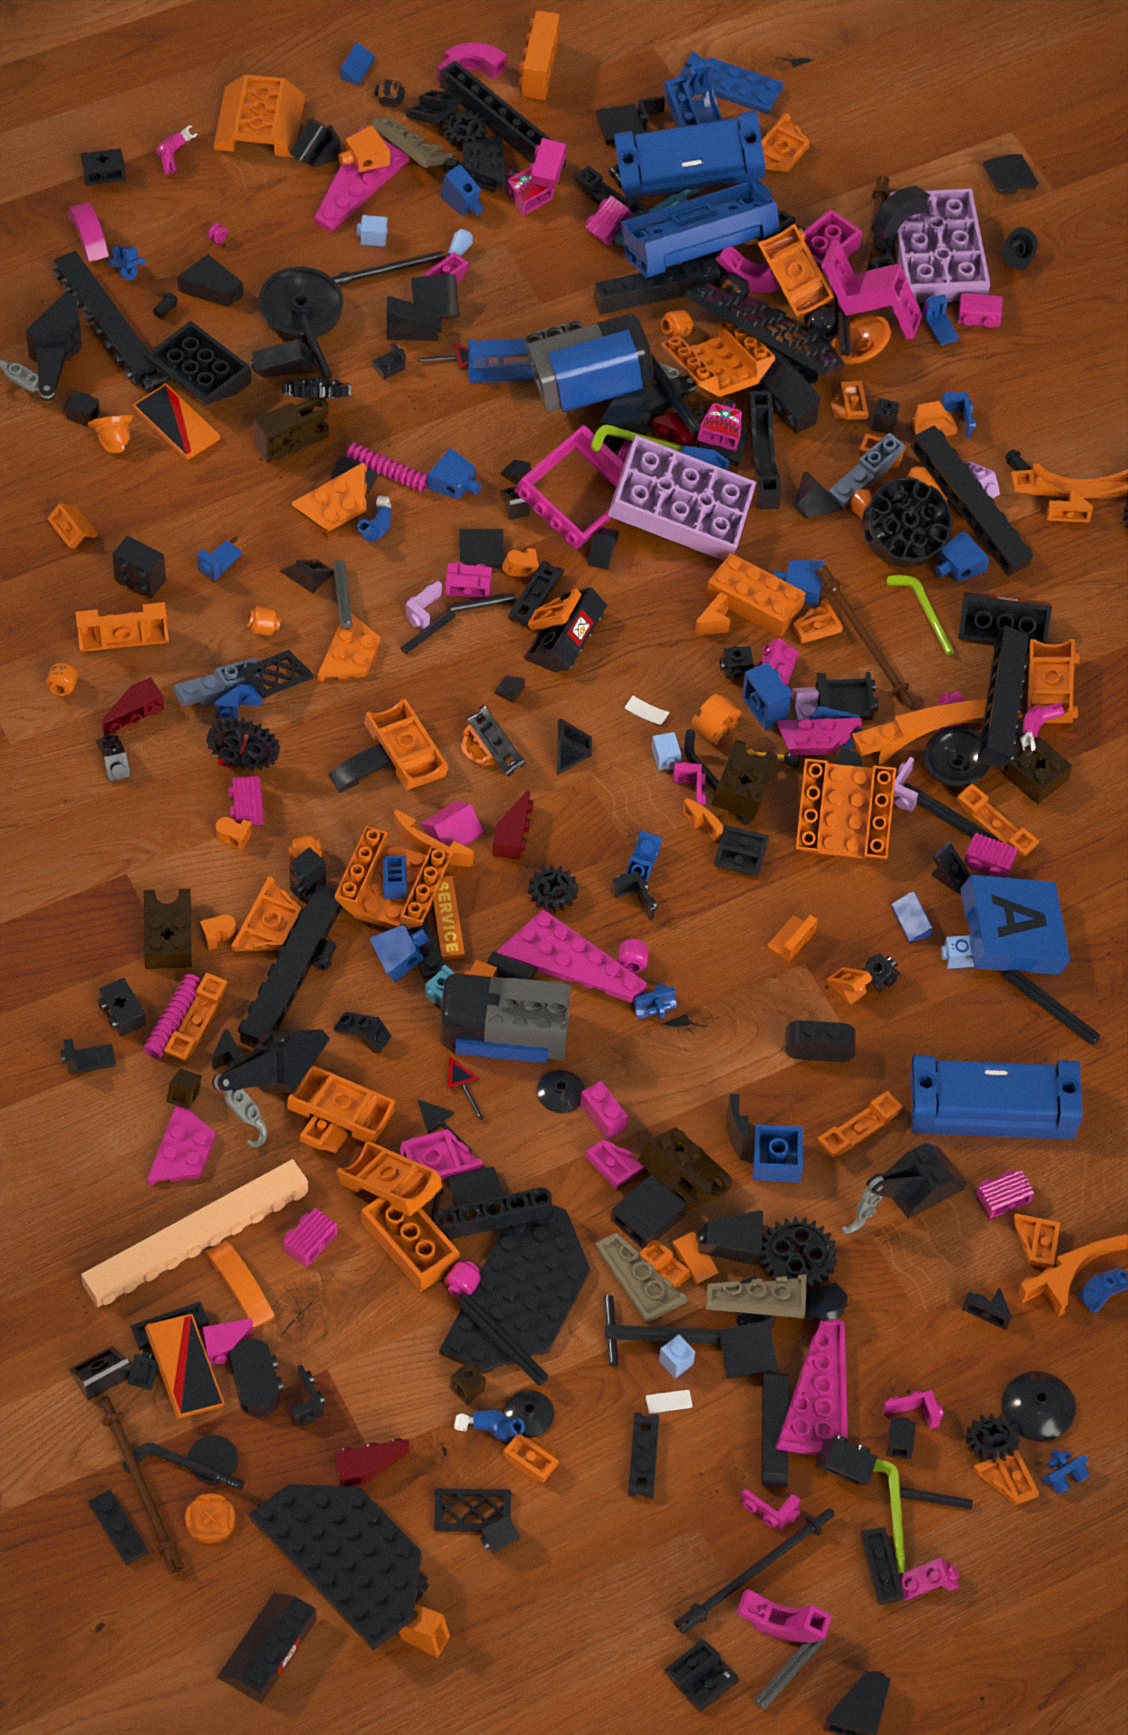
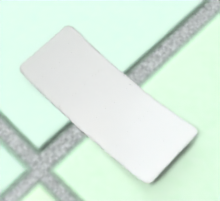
M632 696L625 706V709L635 715L660 725L669 714L668 711L656 708L635 696Z

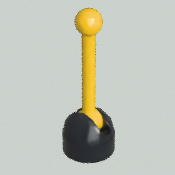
M753 749L746 750L752 757H764L766 754L764 752H755ZM788 751L785 755L777 754V759H783L787 766L799 767L800 755L790 756Z

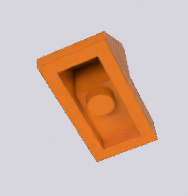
M1070 489L1067 501H1049L1046 513L1047 521L1090 522L1093 506L1073 489Z
M720 592L696 620V635L719 634L729 631L730 619L725 616L728 611L727 595Z
M843 967L829 977L827 982L847 1003L853 1004L867 993L865 987L872 980V977L868 971Z

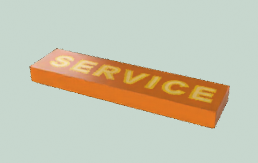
M444 876L433 899L440 953L443 960L465 958L453 876Z

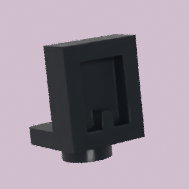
M393 343L390 345V352L373 360L372 366L385 380L405 370V360L407 357L402 348L399 349Z
M142 1351V1354H135L127 1384L152 1390L158 1370L154 1353Z

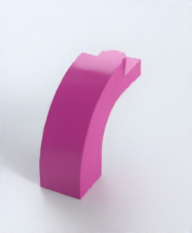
M465 43L454 46L445 51V61H442L437 67V81L440 83V70L453 61L458 62L466 70L481 71L494 80L507 69V54L496 47L483 43Z
M87 202L69 207L70 212H67L68 218L77 229L85 259L90 262L109 257L103 232L91 203Z
M733 246L720 250L715 257V260L727 270L724 275L729 276L734 272L739 274L749 282V288L752 292L772 293L781 289L769 265H758L748 261Z
M749 1589L743 1592L736 1613L753 1623L752 1628L762 1633L800 1643H812L825 1639L832 1615L812 1604L803 1608L784 1607L767 1600Z

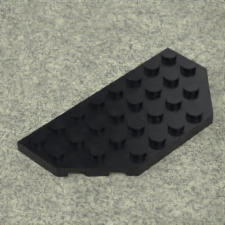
M710 284L690 288L686 292V298L825 377L841 372L844 368V361L829 341L821 336V332L803 326L804 323L798 319L787 317L784 311L773 309L768 306L769 303L765 300L743 296L738 292L726 291Z
M553 1205V1212L549 1217L504 1227L479 1273L481 1280L470 1296L530 1357L549 1353L590 1274V1266L567 1210ZM516 1207V1208H514V1209H515V1210H519V1209H521L522 1207ZM461 1308L439 1349V1354L462 1365L470 1361L483 1374L503 1365L516 1364Z
M288 1484L249 1513L250 1520L373 1651L414 1620L422 1552L359 1486Z

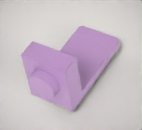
M964 462L968 465L974 478L981 482L988 496L994 498L1000 495L995 471L973 462Z
M439 581L433 585H428L423 592L411 597L406 603V617L412 626L418 627L421 631L430 626V615L423 608L442 595V583Z
M912 757L906 763L903 762L898 769L893 796V804L910 812L916 806L918 793L902 785L912 771L914 758Z

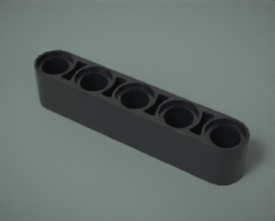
M540 1187L446 1208L436 1214L435 1223L443 1234L451 1240L539 1220L552 1214V1194L547 1188ZM516 1207H522V1208L519 1209V1210H515V1209H514V1208H516ZM493 1212H498L496 1215H490ZM445 1223H451L448 1226H443Z
M763 1372L762 1487L787 1488L788 1451L776 1449L788 1413V1373Z

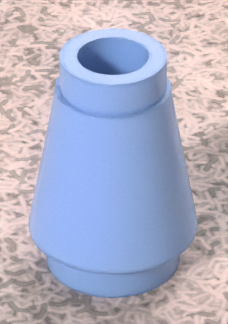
M459 229L458 232H455L447 255L449 256L455 252L461 257L473 243L472 234L464 229Z

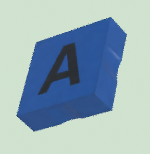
M970 875L960 890L965 918L970 929L969 941L974 968L1002 971L1022 970L1029 973L1060 975L1070 962L1056 883Z

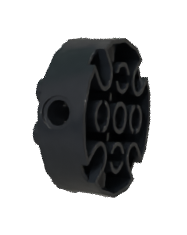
M905 477L891 480L873 494L864 507L861 524L865 541L876 556L888 564L907 568L922 565L932 559L943 548L949 538L952 517L949 504L938 489L919 481V479Z

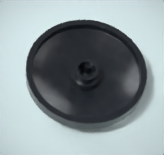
M291 267L283 269L268 278L260 290L259 312L263 321L272 331L286 338L307 340L300 323L305 319L309 320L316 338L333 329L342 315L343 296L338 284L329 275L314 268Z

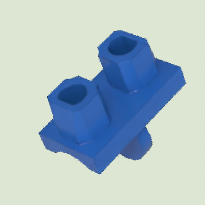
M126 245L112 247L113 258L108 260L109 266L120 268V275L125 280H132L136 277L137 267L135 264H146L144 257H138L136 247L126 248Z
M663 983L656 985L654 992L646 994L643 991L638 997H635L634 1005L637 1019L655 1014L659 1019L665 1018V1011L677 1008L674 986L667 987Z
M1055 1449L1050 1453L1052 1460L1047 1462V1466L1049 1469L1056 1466L1057 1469L1042 1477L1041 1481L1044 1485L1049 1484L1056 1494H1060L1070 1488L1064 1475L1070 1472L1075 1483H1079L1090 1476L1085 1466V1463L1089 1460L1086 1455H1082L1067 1463L1066 1460L1071 1457L1070 1452L1061 1453L1058 1449Z

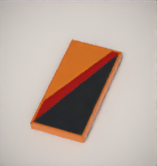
M167 384L162 385L132 405L133 410L186 461L220 440V434Z
M193 1314L147 1324L145 1330L176 1418L180 1419L222 1408L225 1404Z

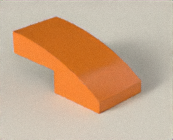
M689 798L685 799L683 814L693 828L703 826L714 842L721 839L723 833L721 822L701 804Z
M694 1231L671 1242L681 1263H685L686 1267L690 1270L695 1285L719 1273L709 1255L698 1253L699 1244L696 1243Z
M656 1239L638 1253L643 1260L651 1263L663 1278L666 1277L672 1282L675 1289L691 1277L690 1270L673 1258L672 1251Z

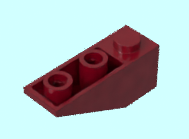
M151 677L131 685L103 718L101 723L104 736L116 733L121 728L130 724H136L141 719L150 715H156L164 709L163 695Z
M527 790L496 825L492 856L520 860L521 851H526L527 838H524V832L529 833L531 819H527L528 813L532 814L534 800H530V791Z
M395 1438L387 1443H368L363 1447L354 1449L352 1447H345L334 1452L339 1486L366 1485L409 1453V1439Z

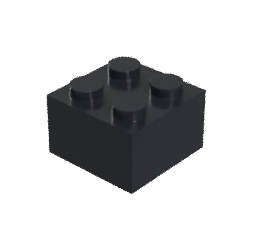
M126 536L112 553L115 580L120 585L128 586L138 594L152 599L166 581L164 554L129 536Z

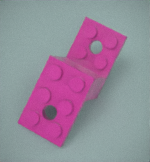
M831 241L825 259L822 262V269L830 280L831 290L835 291L838 305L843 309L845 316L891 305L892 313L896 315L899 321L900 331L904 332L906 339L914 338L923 314L901 264L854 274L840 241Z

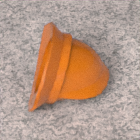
M133 415L94 419L88 423L87 427L96 430L99 441L107 452L120 453L126 448L128 440H130L131 430L129 424Z

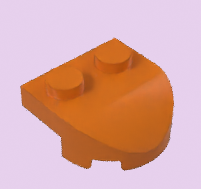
M469 724L463 732L464 737L461 743L463 753L471 761L482 766L497 764L495 758L471 724Z

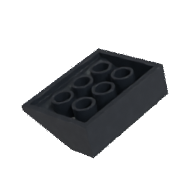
M189 321L145 355L148 361L205 405L237 395L251 384V366L192 321Z

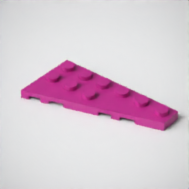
M384 141L390 150V165L363 172L357 171L352 163L344 166L341 165L315 215V223L331 233L409 161V156Z
M544 909L497 951L499 954L536 967L538 972L568 982L573 980L582 983L583 987L589 989L594 987L605 991L607 995L631 1003L635 997H638L647 989V983Z
M821 1318L818 1320L776 1449L819 1456L824 1439L832 1438L835 1435L848 1439L845 1321L837 1319L822 1321Z

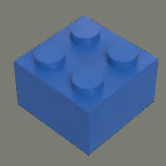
M769 662L746 671L742 698L763 729L766 730L777 725V720H787L792 693L790 688L781 681L778 671L775 668L773 669Z
M755 1125L753 1133L752 1180L800 1183L803 1171V1127Z

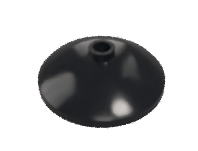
M959 726L949 727L936 733L928 741L924 752V762L929 774L936 781L951 787H965L981 780L990 769V765L978 761L981 734L973 729ZM960 763V764H962V765H961V766H955L954 764Z
M1032 1371L1023 1373L1010 1381L1002 1396L1001 1409L1005 1421L1010 1418L1012 1419V1425L1018 1426L1020 1436L1032 1441H1049L1060 1437L1070 1428L1076 1413V1403L1071 1390L1061 1379L1046 1372ZM1037 1397H1043L1045 1401H1039Z

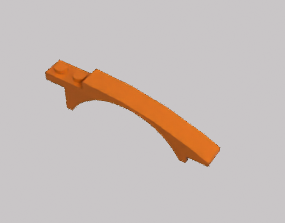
M1033 464L1032 470L1011 472L1015 492L1068 498L1070 489H1073L1083 498L1128 497V469L1110 476L1092 479L1062 477L1049 472L1040 464Z
M986 699L934 706L894 717V722L853 733L851 739L860 756L872 753L877 764L881 765L903 746L926 733L959 723L983 724ZM1020 711V713H1019L1017 719H1020V718L1023 717L1021 711Z
M1128 1234L1096 1241L1058 1256L1054 1267L1047 1268L1041 1275L1035 1278L1030 1276L1021 1282L1018 1292L1020 1300L1023 1303L1044 1293L1058 1317L1065 1314V1306L1068 1305L1069 1287L1078 1272L1089 1262L1101 1255L1128 1249Z

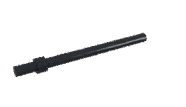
M439 251L351 273L346 271L331 278L337 284L346 285L354 280L445 259L444 251Z

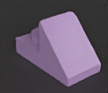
M815 687L792 688L796 720L810 719L818 707L819 692Z

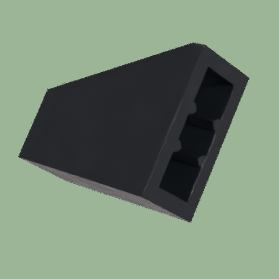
M209 254L177 276L178 290L181 293L228 307L232 303L239 301L243 296V282Z
M387 296V340L437 341V332H442V320H438V311Z
M299 339L252 351L251 367L262 378L318 372L316 358L312 349Z
M758 1210L708 1221L702 1229L698 1230L696 1235V1243L699 1244L698 1253L753 1265L762 1255L763 1211Z
M865 1671L829 1713L824 1730L839 1735H877L891 1678L878 1671Z

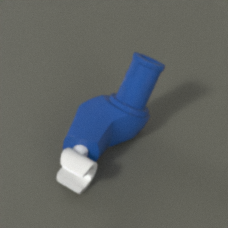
M378 496L376 502L377 512L373 520L363 519L358 522V531L366 541H376L390 529L392 511L389 497Z
M498 1410L473 1412V1417L459 1414L456 1416L454 1429L459 1431H467L468 1424H473V1429L488 1431L503 1442L512 1441L517 1434H522L525 1430V1424L521 1419L512 1420Z

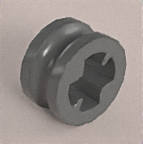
M697 405L691 408L693 414L701 417L703 421L707 414L704 411L705 406Z

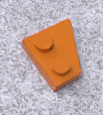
M575 588L571 590V594L567 599L562 601L558 597L549 604L541 606L535 610L527 625L533 631L565 624L569 620V616L582 594Z
M826 598L821 600L819 607L815 610L811 608L806 612L805 616L800 617L793 623V630L801 643L838 634L843 629L841 622Z
M1015 1213L1013 1222L1028 1264L1044 1268L1053 1267L1061 1222Z
M1018 1450L1014 1451L1013 1457L1006 1455V1461L997 1458L996 1463H993L992 1459L974 1465V1472L1014 1505L1031 1500L1039 1495Z

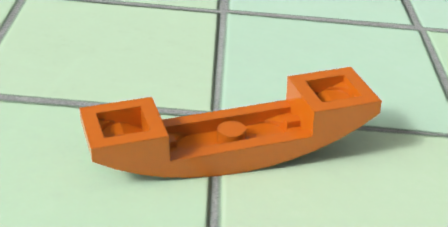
M973 783L957 796V800L962 808L978 826L998 837L1000 843L1003 842L1009 846L1016 847L1018 849L1017 855L1025 857L1039 844L1040 841L1024 827L1019 830L987 802L989 797Z
M397 809L394 811L395 828L403 839L417 851L427 855L432 845L453 852L449 862L450 865L472 866L474 860L473 850L455 840L449 847L417 830L416 819Z
M206 972L196 990L195 1000L178 1031H174L164 1049V1053L183 1061L190 1057L204 1036L218 1009L228 984L226 980Z
M886 1091L871 1101L867 1109L839 1128L834 1126L819 1136L817 1141L832 1157L843 1154L878 1132L903 1110V1106L889 1091Z
M227 1240L205 1251L217 1272H220L241 1305V1311L246 1319L252 1318L253 1329L275 1318L268 1301L253 1275Z

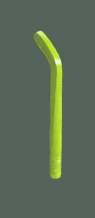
M610 425L601 426L596 431L591 444V449L598 452L606 435L631 441L637 435L678 452H681L682 447H684Z
M907 575L888 576L887 585L910 586L913 589L946 656L952 655L954 650L920 581L915 577Z
M877 1459L873 1471L885 1473L889 1479L895 1565L899 1576L906 1572L899 1472L892 1463Z

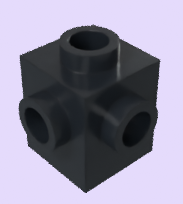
M750 646L724 648L723 657L719 658L720 670L725 672L726 679L744 678L745 672L753 669L754 663Z
M881 953L870 957L866 962V966L862 969V971L870 973L872 977L870 983L880 993L886 987H891L895 984L898 976L901 974L896 969L898 964L889 955L885 958Z

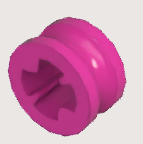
M215 223L208 232V238L214 240L216 244H220L226 238L228 229L222 227L220 223Z

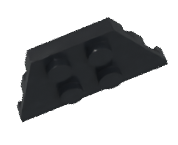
M502 136L463 143V168L470 177L477 178L485 183L488 182V179L499 183L498 188L505 189L506 179Z

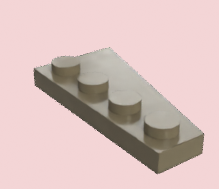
M390 117L373 119L372 125L378 133L389 139L394 146L403 150L407 156L416 160L421 167L429 168L446 164L448 159H455L456 155L451 152L445 154L441 151L442 147L437 144L430 145L424 142L425 137L415 133H408L409 128Z
M614 1233L595 1243L596 1250L646 1324L688 1302V1297L683 1292L680 1293L673 1287L672 1282L666 1277L663 1278L655 1270L651 1263L643 1260L638 1255V1252L618 1233Z
M798 1275L797 1279H787L785 1276L776 1277V1281L762 1282V1279H754L746 1284L734 1281L708 1284L706 1309L796 1318H804L806 1275Z

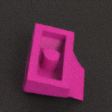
M453 252L424 274L425 276L455 274L456 282L458 283L468 271L469 263Z

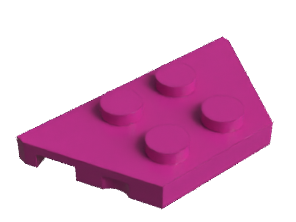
M861 718L777 720V726L790 756L834 755L841 745L851 738L850 733L855 728L860 729L862 727Z
M175 1106L148 1176V1185H156L155 1182L164 1180L176 1182L182 1179L201 1178L216 1139V1132L190 1110Z
M448 1129L401 1143L400 1155L436 1170L441 1180L447 1179L449 1176L483 1168V1161L473 1156L469 1152V1148L462 1142L457 1141L456 1137Z

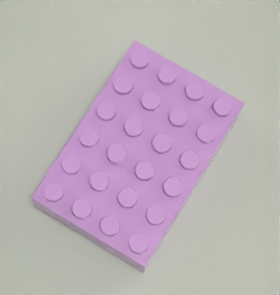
M972 189L926 191L929 193L926 213L912 215L907 218L898 229L895 241L897 262L902 266L917 303H925V299L945 294L948 301H959L961 293L988 295L990 279Z
M636 435L628 450L607 516L725 561L730 553L734 554L737 549L756 482Z

